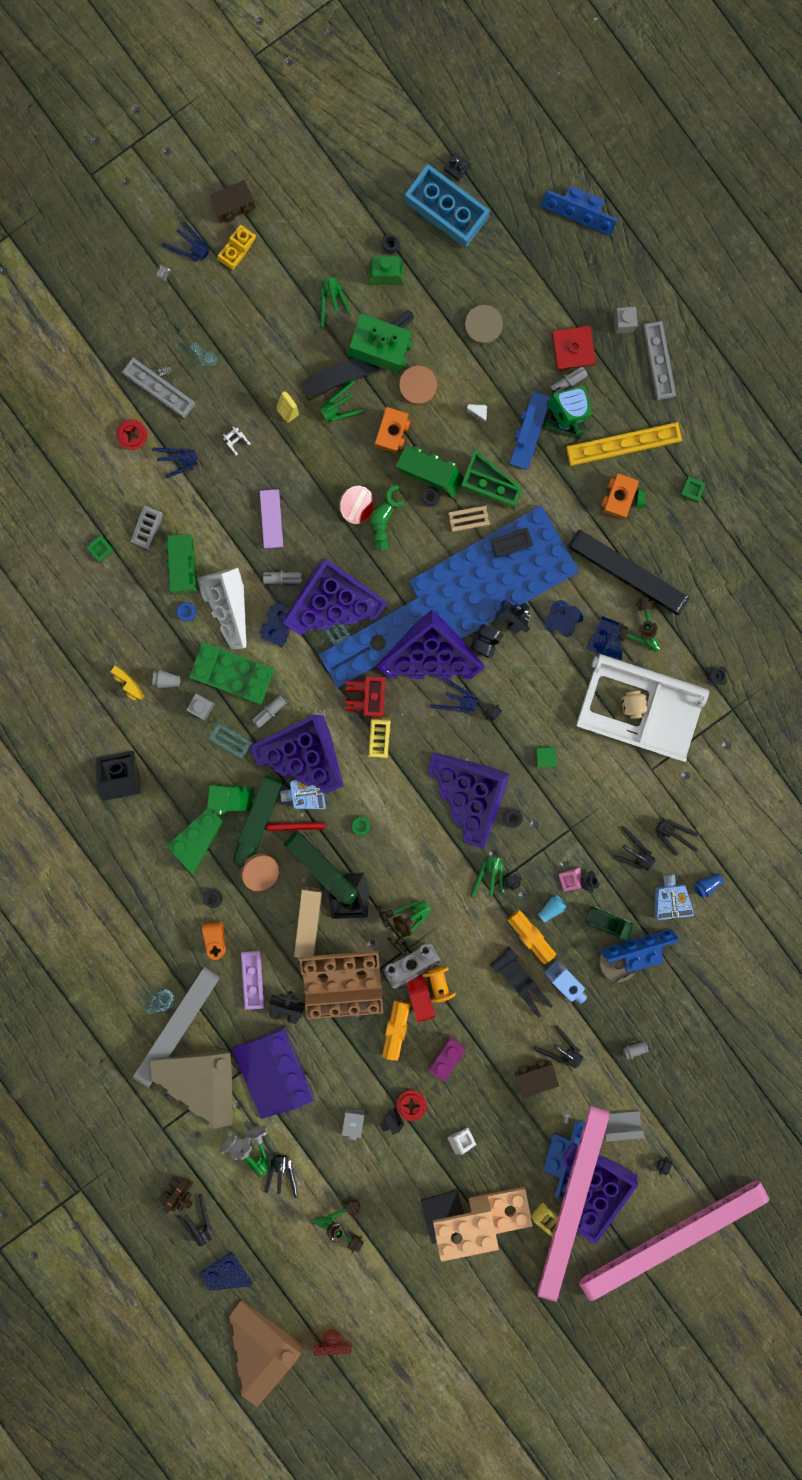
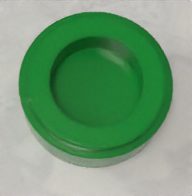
M637 489L635 508H643L646 500V490Z
M363 816L356 817L351 824L352 831L359 836L366 835L370 830L369 820Z

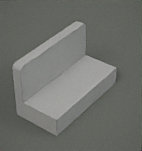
M638 1110L609 1114L604 1134L606 1142L644 1138V1130L641 1127L640 1112Z

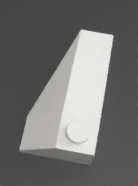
M239 569L223 570L197 578L202 597L205 602H209L213 609L211 612L213 617H217L221 624L220 630L230 649L246 648L244 586Z

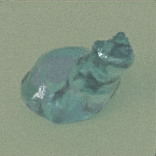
M196 341L190 344L191 349L195 352L203 366H213L218 363L219 356L214 351L201 348Z
M168 989L158 990L147 1008V1013L154 1014L171 1008L175 1000L172 992Z

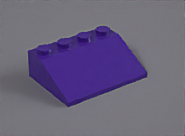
M285 1026L232 1048L261 1119L313 1102L314 1094Z

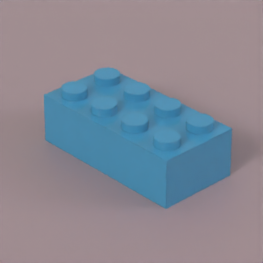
M429 164L426 165L404 197V203L465 249L488 220L490 213L488 208Z

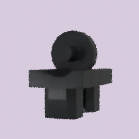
M506 599L501 602L502 608L496 613L497 620L501 624L511 620L508 627L514 634L521 630L527 633L530 630V627L527 626L531 616L528 613L529 605L526 603L521 605L516 603L513 606Z
M292 991L288 992V996L282 994L279 997L272 995L268 1007L270 1018L280 1019V1015L283 1013L288 1015L287 1021L289 1023L297 1024L299 1018H302L305 1004L298 1002L299 999L293 998Z

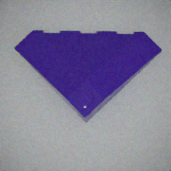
M321 558L282 624L297 634H304L306 630L316 628L317 630L332 628V625L343 623V625L358 623V620L365 618L373 620L379 617L388 602L327 559Z
M430 610L377 664V668L392 679H397V675H409L410 679H424V675H436L437 679H451V675H463V679H471L482 671L485 665L438 614Z
M312 715L250 746L257 764L261 766L268 765L274 768L273 771L284 776H293L297 778L296 781L304 785L316 786L320 788V792L328 794L344 786L331 733L324 716Z
M434 752L428 771L431 777H436L440 785L437 789L443 800H448L452 808L450 813L456 825L460 824L465 833L463 835L465 842L484 849L503 799L510 774L493 767Z
M573 1142L562 1157L563 1166H566L568 1175H566L567 1183L578 1145ZM598 1155L580 1218V1225H578L580 1235L594 1244L599 1241L638 1186L637 1174L619 1163Z

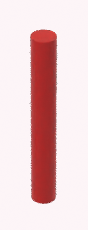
M325 822L267 823V831L325 830Z

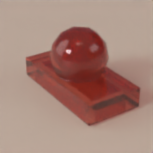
M336 1329L327 1330L323 1336L324 1344H314L313 1347L314 1356L351 1354L353 1349L352 1342L341 1343L342 1336Z

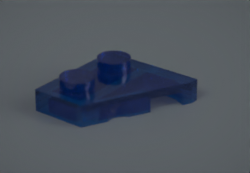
M602 616L587 645V649L622 661L620 623Z
M233 1251L200 1272V1277L209 1291L249 1287L252 1285L251 1279Z

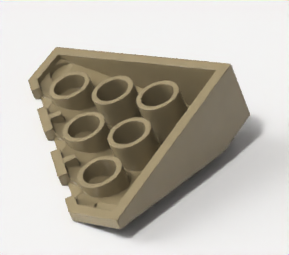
M221 1049L149 1060L151 1080L154 1083L166 1088L167 1093L176 1100L184 1102L190 1111L198 1117L202 1116L212 1128L233 1126L232 1069L229 1051Z

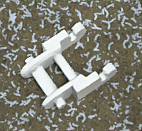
M233 426V430L227 435L223 434V440L228 441L227 445L237 456L238 453L233 448V444L236 441L244 439L248 445L251 443L242 432H238V428L235 429ZM236 433L238 437L231 442L229 438Z

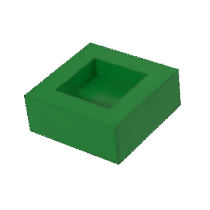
M687 477L680 496L698 503L706 483Z
M102 535L86 547L99 563L115 551Z
M536 748L537 767H557L556 748Z

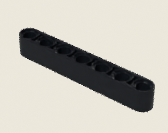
M577 530L568 545L575 553L646 597H650L651 600H654L657 604L676 615L681 614L690 600L687 595L581 530Z

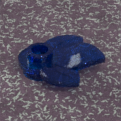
M557 600L552 604L551 614L546 618L547 630L551 632L558 629L561 634L570 637L574 631V623L582 622L583 615L577 607L569 606L563 600ZM560 607L564 608L562 613H558Z

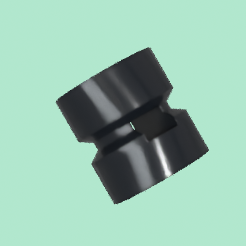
M481 624L477 632L478 638H474L470 649L492 659L497 650L495 645L500 644L504 634L492 627Z

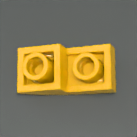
M240 225L231 235L229 243L219 253L217 259L231 270H234L256 239V235Z
M114 665L111 673L115 675L113 678L122 684L125 681L127 682L123 687L127 691L125 695L133 700L137 698L142 700L144 695L137 683L124 670Z

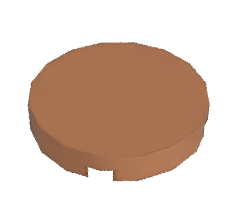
M419 365L405 370L399 383L400 393L403 398L415 405L426 404L432 400L438 385L434 373L427 367Z
M260 853L249 857L244 862L245 864L240 871L241 879L246 887L253 891H263L273 886L277 881L279 866L271 856Z

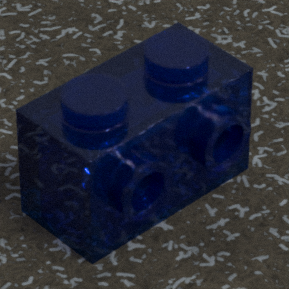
M279 603L270 606L267 616H269L267 624L263 623L259 632L262 634L261 639L279 647H284L291 629L282 623L290 608Z

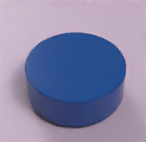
M183 602L178 606L177 616L182 621L189 622L196 617L197 611L193 604Z

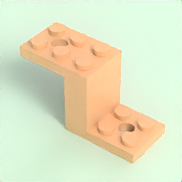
M525 1187L469 1198L471 1213L433 1220L441 1262L499 1250L496 1234L533 1226ZM513 1206L515 1212L508 1215L505 1213V1208ZM453 1233H460L462 1238L460 1241L455 1242L451 1240V1235Z

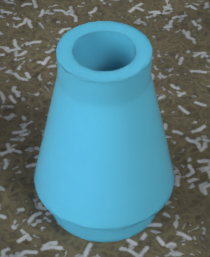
M556 895L550 898L538 915L546 923L551 918L564 912L567 905Z

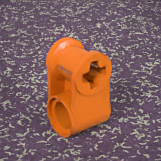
M222 921L202 924L207 955L210 959L218 960L226 952ZM215 946L217 947V949H221L218 955H216L215 952H212V949Z

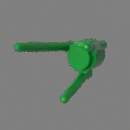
M327 278L322 281L323 288L320 289L321 328L325 327L326 295L328 298H332L334 311L338 312L336 296L339 293L347 313H351L341 285H338L336 278Z
M354 381L348 383L332 398L324 402L323 406L319 407L326 421L331 419L334 422L338 419L364 412V409L336 415L339 413L337 406L350 399L352 395L349 394L336 403L334 401L355 383Z
M487 857L486 861H483L482 868L471 893V898H474L486 868L487 872L491 873L489 896H493L495 874H498V870L500 892H504V864L501 863L502 859Z

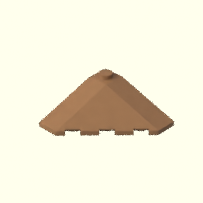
M240 1300L229 1318L234 1331L232 1337L234 1350L237 1351L238 1357L236 1362L238 1376L241 1377L242 1383L241 1396L258 1407L301 1355L302 1343L247 1303Z

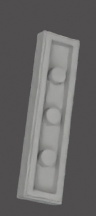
M663 321L643 324L656 401L676 397Z
M132 357L122 371L124 376L184 419L196 404L134 357Z

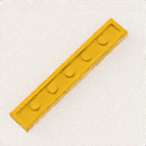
M676 422L567 446L566 452L569 465L574 466L679 443L682 441L679 424Z

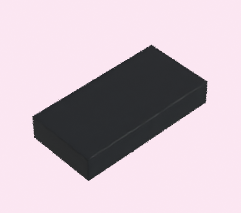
M528 528L490 540L496 559L533 547Z

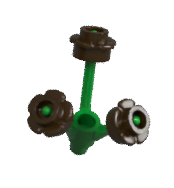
M650 597L639 599V603L636 604L639 611H645L646 621L638 629L641 637L628 633V627L621 623L619 626L616 625L613 630L612 636L615 637V641H624L628 637L647 644L654 652L660 649L658 640L655 637L658 626L656 623L651 622L649 609L654 608V600L651 601Z
M349 1197V1200L344 1202L345 1208L327 1215V1217L314 1218L313 1224L327 1229V1235L331 1238V1241L337 1242L343 1238L349 1242L347 1248L351 1250V1253L360 1251L364 1244L362 1236L359 1237L354 1234L352 1238L345 1235L344 1225L334 1220L335 1217L345 1212H348L350 1216L358 1215L361 1206L357 1198Z

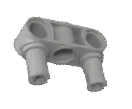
M424 944L420 949L399 961L388 964L386 969H384V973L392 988H397L435 967L441 962V959L432 944ZM411 962L417 963V967L414 970L408 969V965Z

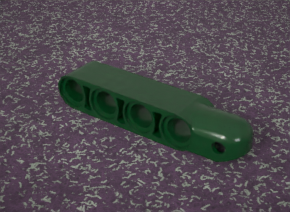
M265 775L233 856L237 866L243 867L244 862L252 855H255L281 791L283 781Z
M296 830L284 843V846L340 902L344 904L352 903L357 896L356 888L304 835Z

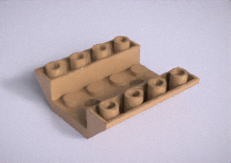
M378 951L300 957L307 1019L383 1013ZM358 971L366 972L362 975L357 974ZM319 974H326L327 976L324 977V978H321V977H319L318 975H319Z

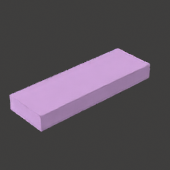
M279 489L260 491L264 549L284 548Z
M242 951L241 963L245 1010L264 1009L261 951Z

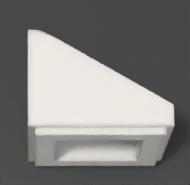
M469 404L466 411L481 422H486V405Z
M465 1128L448 1137L455 1154L462 1155L476 1145L469 1128Z

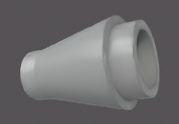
M162 670L153 671L152 686H157V688L179 687V675Z

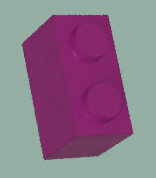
M449 1035L428 1065V1071L445 1082L465 1053V1045Z

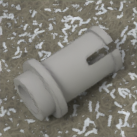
M645 1041L631 1046L626 1045L623 1048L625 1058H630V1060L635 1056L649 1052Z

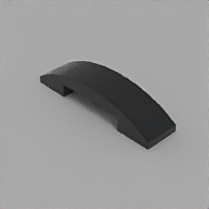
M353 358L327 368L301 383L308 400H312L326 394V391L358 378L363 379L379 372V369L373 364Z

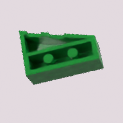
M405 446L396 464V468L401 473L421 483L430 484L437 491L439 489L444 490L453 499H455L464 480L455 463L446 460V462L441 461L437 455L432 453L427 455L416 446L412 448Z
M475 449L460 489L514 510L522 487Z
M191 534L167 536L168 541H165V550L169 557V560H167V570L170 577V592L174 595L198 593L193 536Z
M217 783L210 785L207 809H212V813L224 814L228 811H250L253 804L254 788Z
M206 809L166 846L192 875L196 873L224 822L223 817L220 814L212 813V809Z

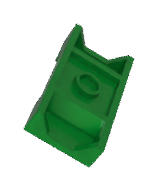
M202 642L189 678L263 705L267 689L276 669Z

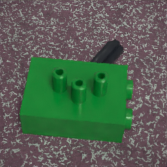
M406 310L392 323H387L361 313L347 356L398 373L400 367H405L408 357L404 355L406 350L410 351L413 342L410 339L412 331L404 329L414 319L413 313Z

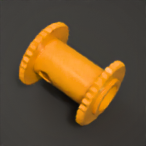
M447 966L431 968L422 974L423 977H429L434 993V997L431 998L432 1003L444 1002L456 995L455 992H449L444 975V972L449 970Z

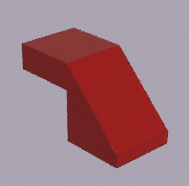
M421 974L406 983L417 1023L436 1017L425 977Z

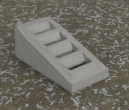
M144 505L131 542L149 550L164 514ZM150 514L155 516L156 518L155 520H153L151 518H148L147 515ZM147 521L153 524V526L149 527L144 522ZM141 529L150 531V535L141 532ZM138 536L147 538V542L138 539Z

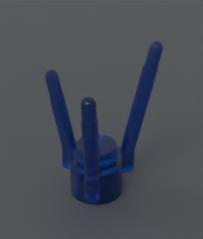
M183 222V225L197 241L192 240L180 229H176V231L192 244L190 247L192 254L165 243L161 244L162 247L189 257L195 262L198 259L203 261L210 251L208 244L186 222Z
M152 448V451L182 453L180 456L157 458V461L181 460L182 465H186L183 468L166 474V478L187 470H194L193 466L198 465L196 451L190 448Z
M444 679L450 686L465 694L460 697L446 693V696L460 701V706L462 707L429 705L430 708L460 711L468 714V711H475L479 698L474 697L473 693L466 691L454 682Z

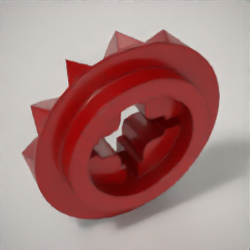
M128 419L118 426L116 438L123 448L134 451L141 448L146 442L147 431L140 421ZM135 430L138 438H132L129 441V436L125 432L132 433Z
M412 1089L404 1091L398 1097L396 1103L398 1114L408 1121L420 1119L425 1114L427 1108L425 1097L419 1091L417 1092ZM411 1098L414 1104H417V1106L413 1107L412 1113H410L409 1106H406Z

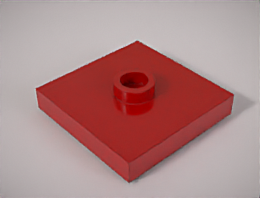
M591 326L552 332L557 371L596 365Z

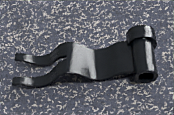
M508 946L503 950L504 953L494 960L490 966L496 973L500 971L539 1018L542 1015L526 990L527 988L548 1007L552 1008L553 1005L516 961L518 956Z

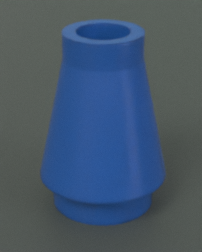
M716 873L715 875L698 880L694 885V889L701 898L708 897L724 883V880L719 873Z

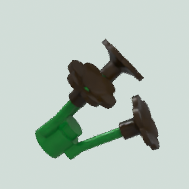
M415 900L411 904L393 911L392 909L384 911L382 906H377L379 916L386 928L389 927L388 919L394 917V914L413 908L411 910L412 917L404 919L399 915L393 918L394 927L402 936L397 940L387 938L404 955L405 952L402 945L406 942L405 939L431 913L429 905L424 900L419 903ZM417 919V921L410 928V925L413 923L412 921Z

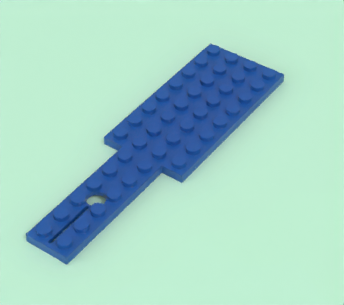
M541 505L410 580L409 583L418 597L417 599L324 651L319 656L337 688L345 685L347 680H353L376 667L412 626L430 610L438 614L463 639L479 630L481 624L488 625L497 619L496 613L502 608L501 602L506 599L513 606L516 603L521 605L577 574L579 570ZM528 528L533 547L496 559L491 539ZM379 635L385 639L386 644L382 650H374L371 647L370 642L374 636Z

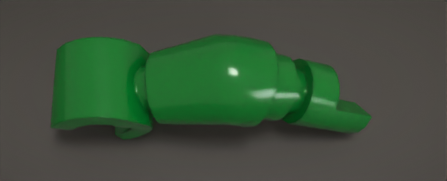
M396 485L388 489L384 497L385 502H382L371 513L370 525L373 527V531H375L373 538L376 551L388 550L387 533H385V530H387L386 524H388V519L393 513V508H399L404 504L402 500L394 502L391 499V493L397 492L400 486Z

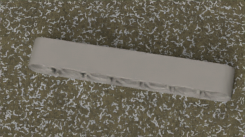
M206 967L203 968L132 1077L134 1080L147 1088L150 1087L153 1081L150 1075L149 1060L170 1056L217 984L220 976Z

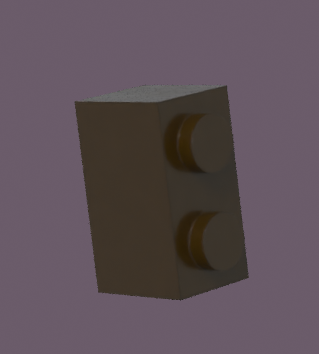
M245 180L209 195L220 223L224 221L226 223L231 222L236 216L249 214L256 208Z
M540 1060L534 1066H522L517 1069L518 1071L514 1072L523 1098L559 1087L550 1060Z

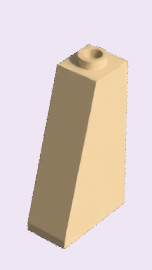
M304 886L302 889L294 957H298L299 961L300 957L314 956L322 888Z

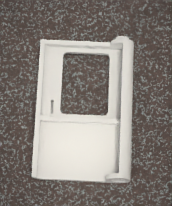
M599 654L598 657L595 656L591 665L594 668L576 726L686 762L700 711L707 702L709 690ZM601 676L649 692L647 700L648 710L646 713H643L638 727L590 711V705Z

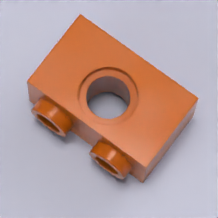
M386 407L375 442V448L397 454L398 449L402 450L405 442L402 436L404 431L408 432L411 420H408V413ZM391 427H396L399 433L397 435H390L388 430Z
M618 473L614 478L611 477L607 486L610 489L609 494L604 496L601 504L604 507L602 513L624 520L628 515L639 481ZM614 493H622L623 500L615 499Z

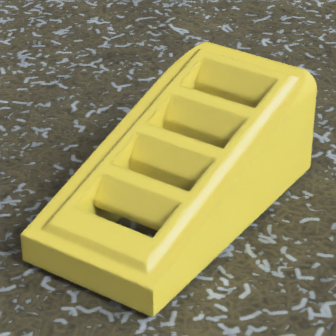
M284 391L278 401L277 411L289 423L299 415L295 402Z
M371 716L368 757H388L389 717ZM375 724H385L386 727L375 726ZM374 731L385 732V735L374 734ZM374 739L385 740L384 743L373 741ZM373 747H384V751L373 750Z
M541 1203L532 1213L531 1218L541 1229L553 1237L555 1227L552 1230L550 1229L557 1223L558 1215L546 1204Z

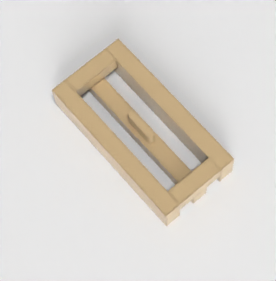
M486 506L448 513L452 532L490 525ZM483 511V514L453 519L454 516ZM484 518V522L455 527V523Z

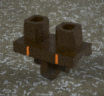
M179 1176L172 1178L169 1186L175 1190L174 1193L171 1194L168 1191H164L159 1198V1201L165 1206L163 1211L166 1214L169 1211L174 1212L176 1208L182 1211L184 1207L190 1208L192 1206V1202L189 1200L192 1194L188 1192L193 1184L190 1179L184 1180Z

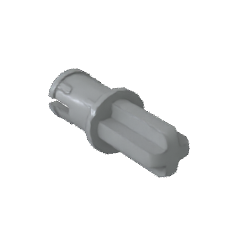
M580 367L569 375L565 374L564 378L551 385L550 389L554 391L553 394L569 388L572 389L573 385L587 377V372L583 367Z
M281 570V572H264L263 574L264 584H281L283 586L284 584H300L302 582V574L300 572H284Z
M278 695L253 718V723L260 728L272 716L275 717V714L287 702Z

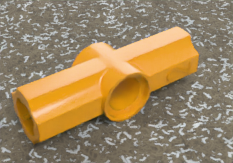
M520 910L513 913L507 919L520 935L519 937L524 944L535 953L544 965L555 957L556 953L544 940L545 937L534 924L532 925Z
M394 1000L391 1017L388 1020L385 1032L386 1040L382 1057L388 1060L398 1061L402 1040L404 1041L407 1030L406 1022L410 1003L406 1001Z

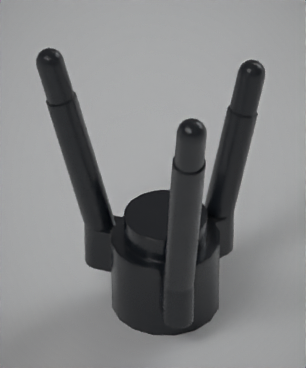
M662 819L655 829L658 833L656 836L662 839L676 856L678 852L666 839V837L670 838L671 835L693 851H698L696 847L674 831L677 828L694 836H698L697 832L674 823L670 819Z
M623 826L624 832L642 851L637 853L628 846L623 845L625 850L636 857V862L617 855L614 858L635 866L639 870L642 868L646 871L650 870L656 860L651 856L652 852L647 850Z
M555 1026V1029L572 1048V1050L569 1048L565 1051L557 1045L554 1046L556 1050L563 1054V1058L536 1046L534 1047V1050L562 1062L567 1067L570 1065L574 1069L583 1060V1056L579 1053L580 1049L571 1042L559 1026Z
M274 1155L273 1159H271L265 1193L269 1191L275 1169V1172L278 1173L277 1194H281L282 1173H285L288 1169L294 1198H298L292 1170V1160H289L288 1155Z
M202 1194L199 1195L205 1228L203 1225L196 1228L188 1215L184 1216L185 1220L180 1215L177 1217L189 1232L193 1241H196L198 1247L210 1242L212 1239L210 1233L213 1232L209 1225Z

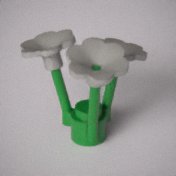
M257 1126L252 1128V1130L245 1133L246 1136L243 1140H237V1135L233 1134L220 1146L219 1154L222 1155L229 1151L232 1160H242L251 1171H254L257 1177L264 1176L270 1169L267 1164L269 1158L262 1145V1136L267 1134V1127ZM249 1140H255L262 1157L256 1156L252 1159L249 1156V1152L252 1149Z

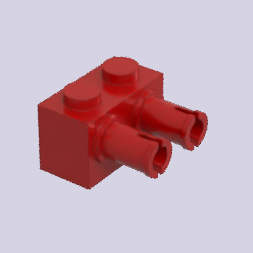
M366 677L364 681L347 680L346 685H354V687H346V692H363L365 698L363 700L346 699L345 704H352L354 706H345V711L363 712L364 716L384 717L386 678Z

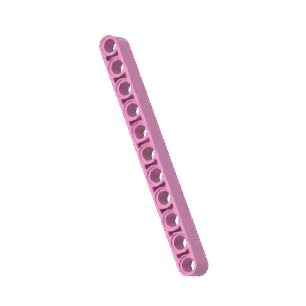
M590 1106L588 1109L539 1283L537 1297L555 1302L558 1299L610 1114L608 1110Z
M759 1180L753 1181L589 1273L579 1281V1285L589 1301L596 1300L766 1204L769 1201V1196Z

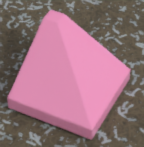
M580 867L559 873L564 892L582 888Z

